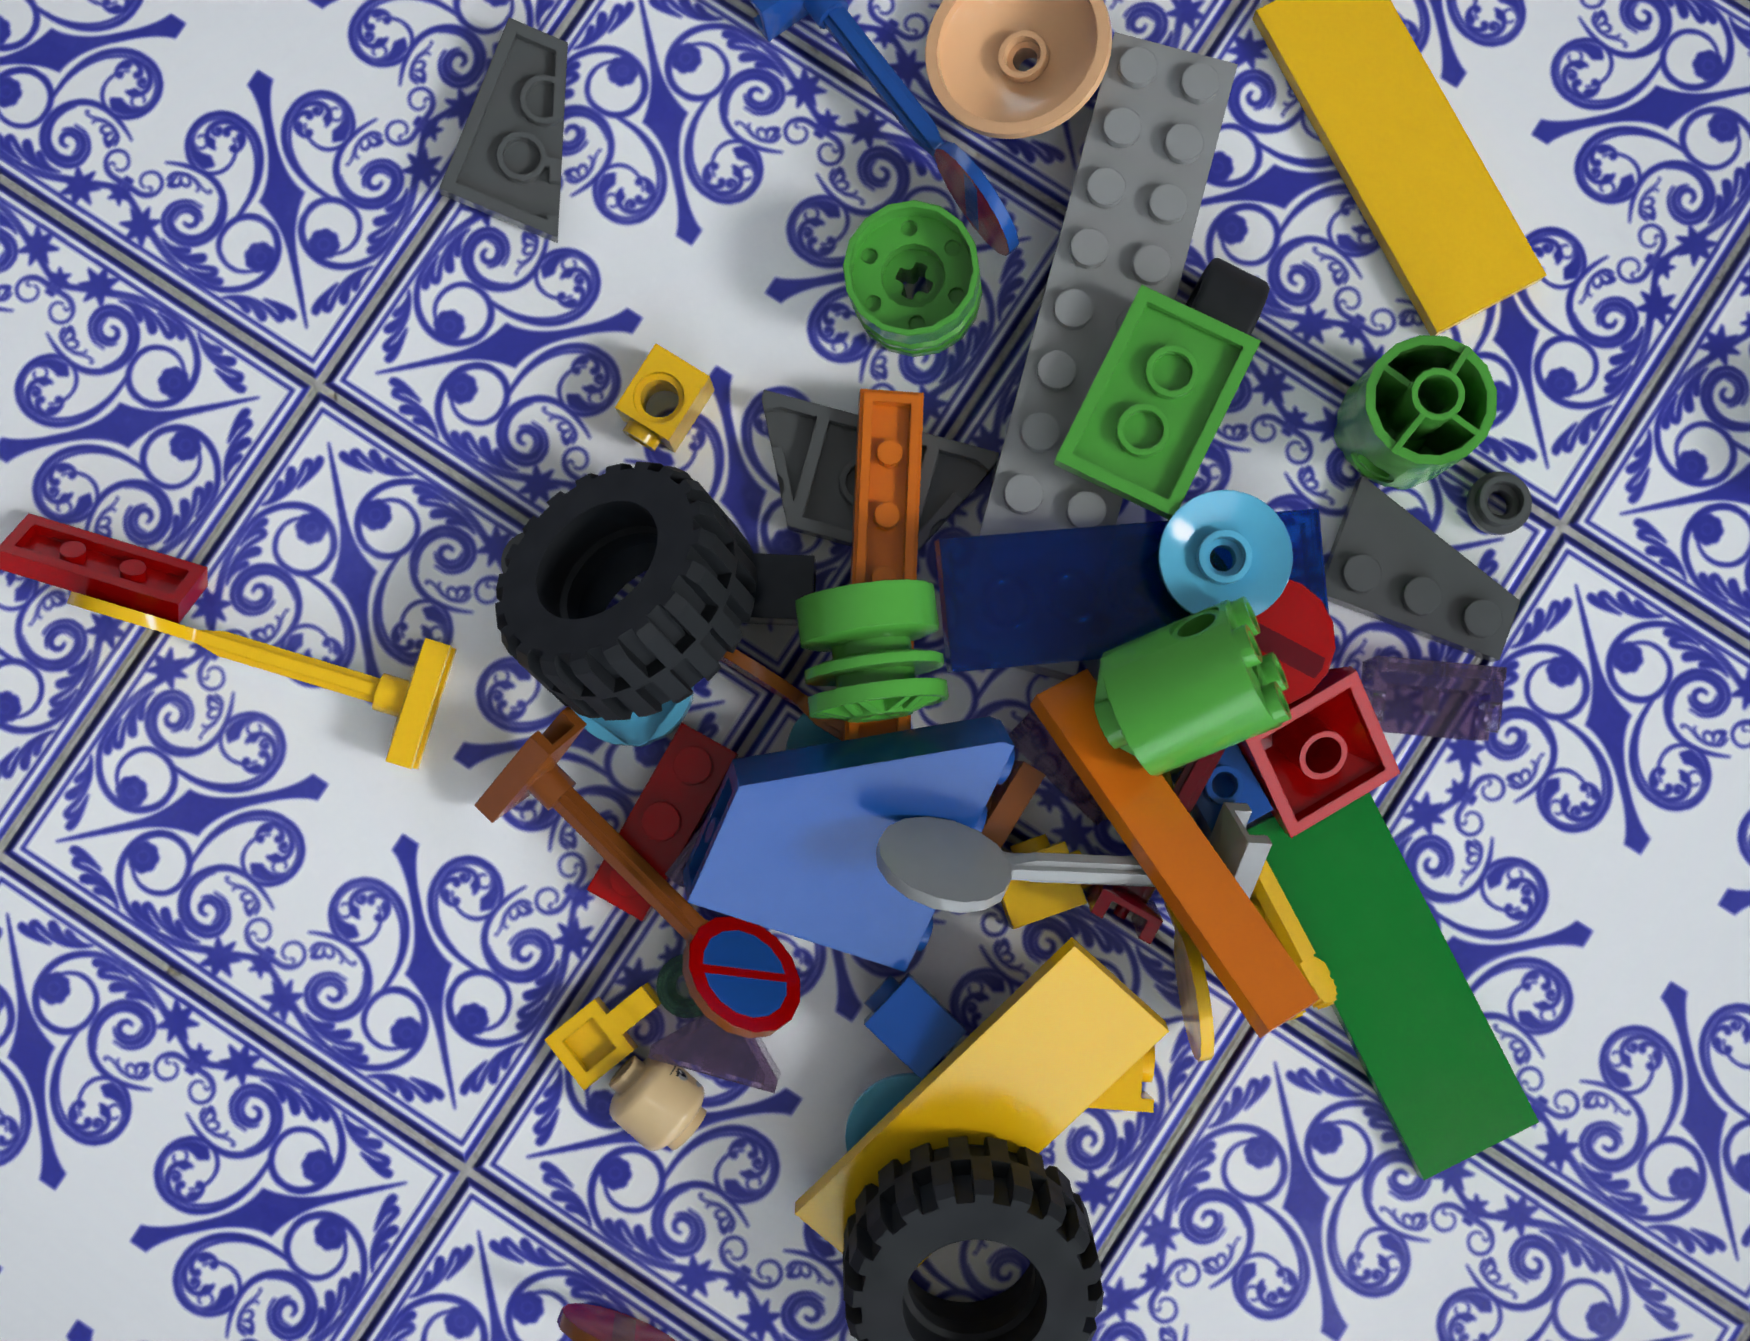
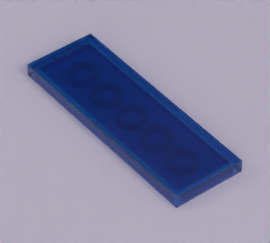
M1319 508L1276 512L1283 521L1292 544L1293 564L1289 580L1299 582L1322 600L1329 613ZM1168 521L936 540L935 551L947 673L1101 659L1103 653L1192 615L1178 605L1171 597L1160 574L1158 549L1162 533ZM1215 548L1210 554V562L1216 570L1228 571L1231 568L1233 559L1228 550Z

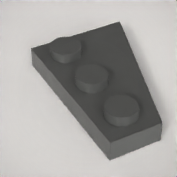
M508 18L439 190L442 196L558 243L568 42Z
M1361 476L1357 479L1315 595L1321 599L1490 662L1500 660L1520 600L1365 477Z

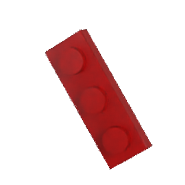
M30 513L0 544V570L178 624L208 587V567Z
M681 723L619 832L666 881H668L719 791L732 760L737 759L739 755L684 723ZM604 859L587 890L635 918L645 921L652 906Z

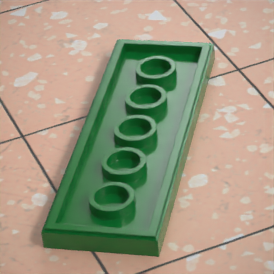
M1370 792L1293 838H1290L1284 832L1274 815L1246 828L1249 835H1267L1272 842L1266 860L1316 954L1314 956L1325 962L1330 971V977L1334 979L1338 994L1336 995L1337 1000L1331 1006L1418 1177L1425 1181L1539 1123Z

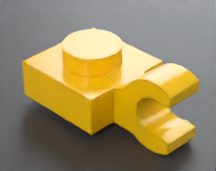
M649 982L639 987L611 1011L602 999L597 997L544 1040L580 1087L586 1090L638 1048V1045L627 1031L664 1001Z

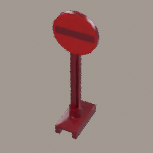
M1289 580L1275 603L1256 616L1260 627V634L1254 636L1262 655L1274 652L1282 666L1289 689L1282 692L1288 705L1310 694L1327 675L1336 649L1333 621L1322 600L1303 584ZM1225 749L1188 763L1182 769L1172 790L1189 814ZM1092 884L1086 893L1090 912L1102 919L1112 901L1117 903L1113 910V914L1125 920L1129 911L1133 912L1131 919L1137 936L1148 944H1151L1163 922L1155 902L1150 899L1156 889L1155 887Z

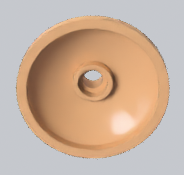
M943 0L933 17L926 40L925 63L930 85L948 114L959 124L973 132L999 139H1019L1044 133L1061 125L1075 115L1090 100L1099 87L1111 56V20L1103 0ZM1028 58L1037 59L1036 64L1027 71L1019 70V66L1024 60Z

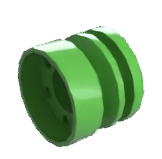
M916 200L888 204L864 219L849 240L843 263V271L848 297L856 316L868 336L890 352L911 357L937 354L959 342L976 321L983 295L976 244L963 222L941 206ZM920 276L925 277L929 291L928 294L918 291L913 299L907 298L903 283L915 284Z
M910 579L856 583L821 590L805 595L795 601L801 648L818 652H832V660L822 662L804 671L805 684L836 686V689L820 692L808 697L809 715L811 718L839 719L851 723L881 721L908 716L923 707L935 705L948 699L947 680L941 678H916V675L943 667V653L926 649H912L911 641L921 639L939 629L933 583L925 580Z

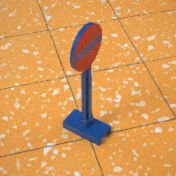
M749 0L759 13L753 18L754 23L768 42L808 14L820 29H827L913 141L934 158L939 172L958 207L985 242L996 252L1005 256L1017 249L1019 239L1016 228L996 190L966 152L955 143L942 140L935 122L847 11L849 4L846 0Z

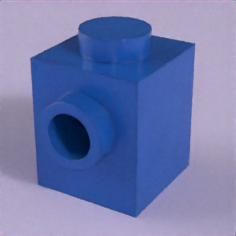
M1237 744L1225 749L1191 811L1196 824L1208 841L1223 802L1247 803L1252 810L1247 824L1274 810ZM1183 768L1171 774L1174 784Z
M909 972L900 982L889 975L864 1002L872 1011L864 1019V1025L921 1080L967 1032L965 1026Z

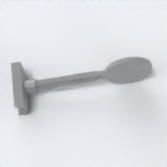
M1223 802L1209 842L1250 899L1271 849L1272 842L1267 835H1249L1246 825L1252 813L1247 803ZM929 816L905 818L888 826L880 837L876 848L877 867L888 884L908 899L933 909L956 913L984 911L1001 902L1011 880L1041 883L1155 887L1133 856L1040 852L1009 853L1002 851L995 842L978 830L953 820Z

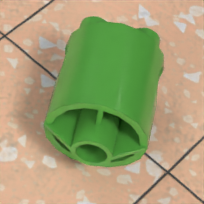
M1419 335L1396 343L1347 390L1337 412L1334 439L1337 447L1343 451L1345 459L1363 477L1384 487L1407 490L1434 479L1467 457L1486 439L1496 417L1497 389L1488 366L1470 347L1446 336Z
M1243 596L1232 602L1225 600L1103 653L1100 659L1094 709L1099 725L1107 741L1114 749L1120 748L1135 756L1150 775L1159 776L1280 727L1283 722L1292 718L1288 703L1282 692L1289 689L1286 676L1274 652L1262 655L1254 637L1260 634V627L1246 597Z

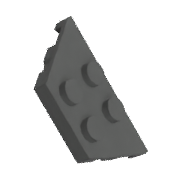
M764 390L762 404L788 530L852 547L858 415ZM922 432L918 552L996 466L999 452Z

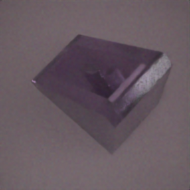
M704 1014L658 1039L651 1045L648 1058L771 1093H775L781 1076L780 1070L761 1037L745 1038L726 1032L705 1017Z

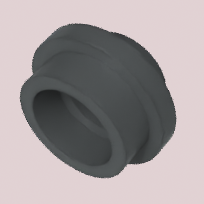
M1492 472L1479 478L1471 486L1467 494L1466 508L1469 518L1478 529L1491 535H1506L1519 529L1527 521L1531 513L1532 499L1528 487L1520 478L1507 472ZM1491 494L1500 495L1505 500L1506 511L1503 515L1494 514L1489 509L1488 498Z

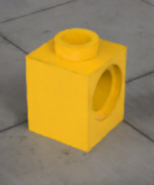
M655 344L615 406L621 419L627 423L622 431L651 451H655L658 445L662 444L671 451L676 452L715 389L710 376L660 345ZM670 391L679 397L676 409L668 416L653 417L646 413L648 400L657 392Z

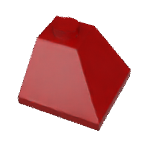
M1351 666L1329 669L1327 675L1310 694L1288 705L1292 718L1283 722L1282 726L1237 744L1274 809L1271 811L1290 838L1401 774L1358 672Z

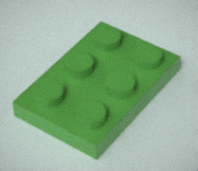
M1141 284L1055 458L1054 465L1170 520L1180 508L1261 340Z

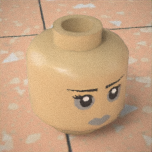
M656 1053L647 1057L644 1061H641L636 1056H632L619 1068L609 1083V1086L615 1091L610 1103L609 1115L649 1151H657L666 1146L671 1150L678 1149L694 1134L706 1116L707 1111L702 1107L705 1095L703 1086L665 1053Z

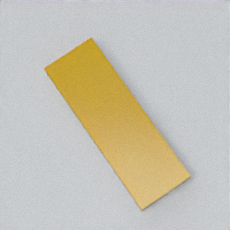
M1275 0L1255 11L1252 18L1430 336L1441 334L1534 285L1547 276L1391 0Z
M1071 937L795 1202V1215L843 1254L844 1232L848 1217L856 1213L855 1200L865 1185L873 1183L879 1187L878 1171L890 1161L898 1159L902 1165L910 1161V1149L929 1142L932 1149L935 1150L947 1147L949 1137L967 1136L968 1144L984 1145L985 1137L1007 1140L1008 1151L1017 1153L1020 1147H1027L1039 1154L1169 1032L1166 1021Z

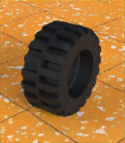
M636 462L634 468L630 464L620 463L606 467V473L600 476L590 473L576 480L575 488L566 494L561 491L546 502L549 507L538 518L534 515L522 529L525 534L518 545L512 544L505 557L508 569L506 573L499 574L496 597L500 602L495 603L497 628L501 631V640L508 653L562 704L569 706L582 716L588 718L602 717L605 721L630 720L632 712L638 717H646L661 712L662 704L670 700L673 703H680L694 694L691 688L701 679L705 678L709 681L721 669L718 662L727 651L733 653L742 639L740 626L742 622L750 621L755 598L750 593L756 592L757 569L753 563V551L747 539L698 481L693 480L685 471L676 467L663 466L661 463ZM647 571L638 585L625 598L606 610L614 596L627 583Z
M967 1136L949 1137L947 1147L935 1150L932 1149L931 1144L928 1142L910 1149L911 1160L902 1165L898 1159L890 1161L878 1171L879 1187L873 1183L865 1185L855 1200L856 1213L848 1217L844 1232L843 1295L846 1321L850 1335L858 1341L1092 1340L1097 1329L1095 1317L1102 1311L1104 1291L1100 1279L1102 1276L1101 1266L1088 1213L1080 1195L1072 1192L1070 1180L1055 1166L1044 1168L1042 1155L1027 1147H1020L1017 1153L1008 1151L1007 1140L985 1137L984 1145L968 1144ZM966 1240L998 1242L1017 1250L1030 1260L1025 1273L1009 1289L992 1298L975 1302H955L936 1297L923 1290L910 1277L917 1266L933 1252L949 1244Z

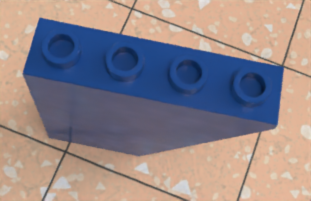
M987 716L733 759L683 870L687 902L906 972L915 951L921 952L929 942L933 929V914L936 909L908 899L888 884L877 867L876 848L878 841L888 826L905 818L929 816L953 820L982 832L987 818L986 805L996 784H1003L1012 770L1015 759V745L1001 720Z

